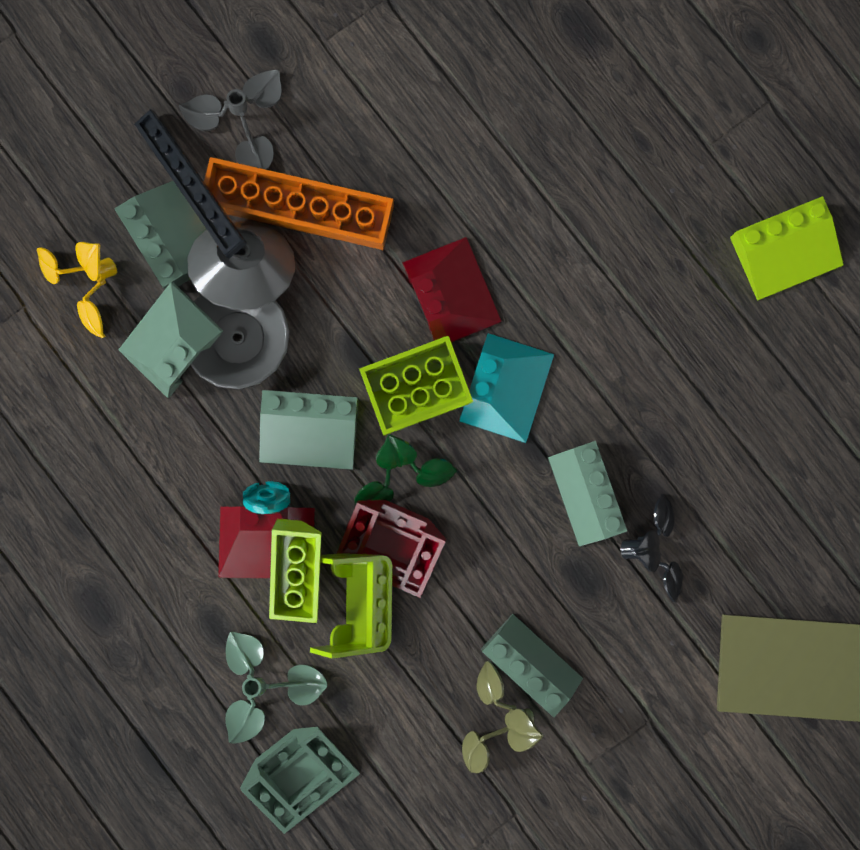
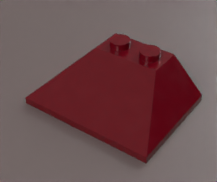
M467 237L402 262L410 284H412L424 312L434 341L449 336L450 341L454 342L502 322Z
M362 500L356 504L337 554L387 556L392 562V586L421 598L446 542V538L426 517L387 500Z
M220 507L218 577L270 578L272 529L276 520H299L314 528L315 508L287 507L276 513L259 514L253 513L245 507Z

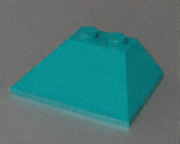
M488 333L469 390L473 403L464 406L459 422L526 443L554 354Z

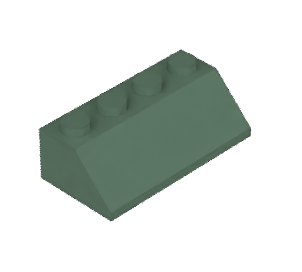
M596 441L548 457L578 546L627 532Z
M513 614L481 648L482 652L552 717H555L568 703L583 680L574 669Z

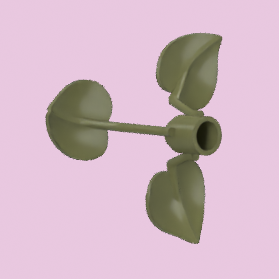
M490 661L485 662L479 673L477 692L483 703L490 705L494 702L496 706L509 710V713L505 716L507 727L484 735L481 738L476 731H471L465 736L462 744V755L471 773H481L489 764V750L486 744H484L487 739L508 731L507 739L509 745L513 750L522 752L535 746L544 736L535 726L534 715L530 709H517L516 705L510 706L499 701L504 696V685L500 674Z

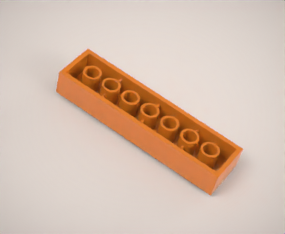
M210 157L204 182L227 215L384 250L394 208L392 198Z

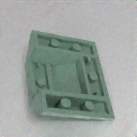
M170 282L119 348V351L169 398L183 382L180 379L181 375L201 351L213 345L223 330L174 282Z
M319 727L299 728L290 731L255 759L240 789L285 834L360 773Z

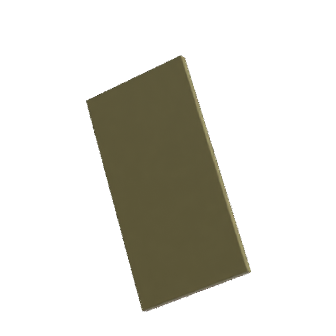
M722 614L717 711L860 722V624Z

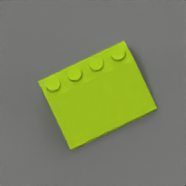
M823 196L738 230L730 237L757 301L843 266L833 218Z
M449 336L359 369L383 436L473 403Z

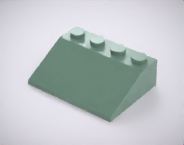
M174 181L136 195L114 208L164 289H166L170 282H174L179 287L190 280L187 257L194 241L207 229Z
M262 390L259 462L353 470L358 398Z

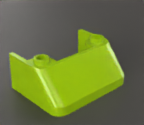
M369 554L321 555L320 562L331 564V570L335 576L347 578L346 624L337 625L332 630L330 645L310 647V653L333 659L383 652L388 649L391 643L392 629L391 560L387 556Z

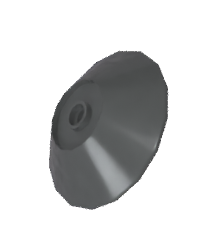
M249 219L231 220L247 244L230 259L225 257L208 230H205L194 241L187 257L188 276L197 292L211 303L232 310L257 309L274 302L289 288L295 273L294 252L286 238L268 224Z
M202 295L194 301L223 330L213 345L201 351L190 364L199 377L217 387L242 389L260 384L277 371L287 353L290 331L284 310L276 300L260 308L249 310H232L214 305ZM237 334L242 335V339L239 342L234 341V337Z

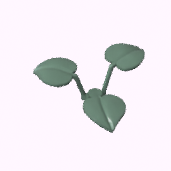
M230 632L226 643V660L229 668L237 675H243L250 670V673L247 675L248 679L242 685V691L248 697L247 699L250 700L251 705L245 700H240L229 706L225 717L229 743H241L250 740L263 729L265 714L263 710L254 708L256 705L254 697L263 695L266 689L289 687L288 696L292 702L297 705H308L317 700L327 688L328 684L325 677L311 666L297 665L288 671L289 682L266 684L262 678L253 676L255 672L253 667L261 664L264 658L262 643L253 636Z

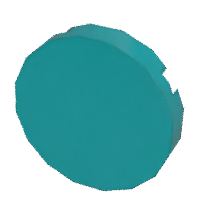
M268 481L265 482V485L260 486L259 483H254L243 492V505L253 513L272 514L287 508L290 504L289 489L279 482Z

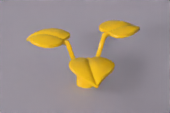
M79 242L76 244V256L81 267L59 269L56 257L48 249L43 247L37 248L41 271L50 283H59V274L85 271L92 281H98L83 297V301L77 303V309L83 325L92 334L101 338L106 337L103 333L100 312L95 304L89 301V297L100 286L106 284L105 279L117 274V268L113 260L109 257L100 260V244Z

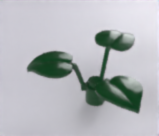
M388 434L385 443L376 455L377 465L387 469L386 481L384 484L374 481L362 487L355 496L354 504L356 505L358 501L387 500L390 502L394 497V491L388 486L390 485L391 469L410 464L414 471L419 473L416 477L417 483L425 487H435L447 482L454 476L457 467H454L448 460L437 458L425 462L421 468H418L414 463L417 458L415 448L403 439Z

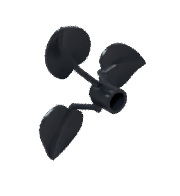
M661 494L654 509V521L658 530H650L645 536L638 537V540H623L621 543V555L624 559H639L649 572H655L659 566L665 569L663 575L665 590L671 601L676 603L681 592L683 576L677 562H671L670 565L660 562L659 536L662 533L665 537L670 536L674 527L673 508L668 498Z

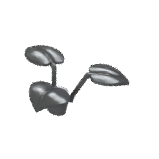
M279 70L265 71L251 77L245 82L242 91L239 89L231 90L227 94V101H224L223 109L220 101L215 96L208 94L197 96L179 105L185 120L192 127L201 131L216 129L219 125V117H223L229 108L232 114L241 117L248 141L241 142L236 148L235 156L237 162L268 170L274 157L271 142L265 136H257L252 140L244 113L248 108L247 102L249 104L255 102L260 108H269L279 102L282 94Z

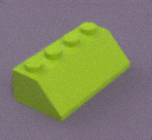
M277 519L272 529L269 619L309 623L318 622L322 532L303 521Z

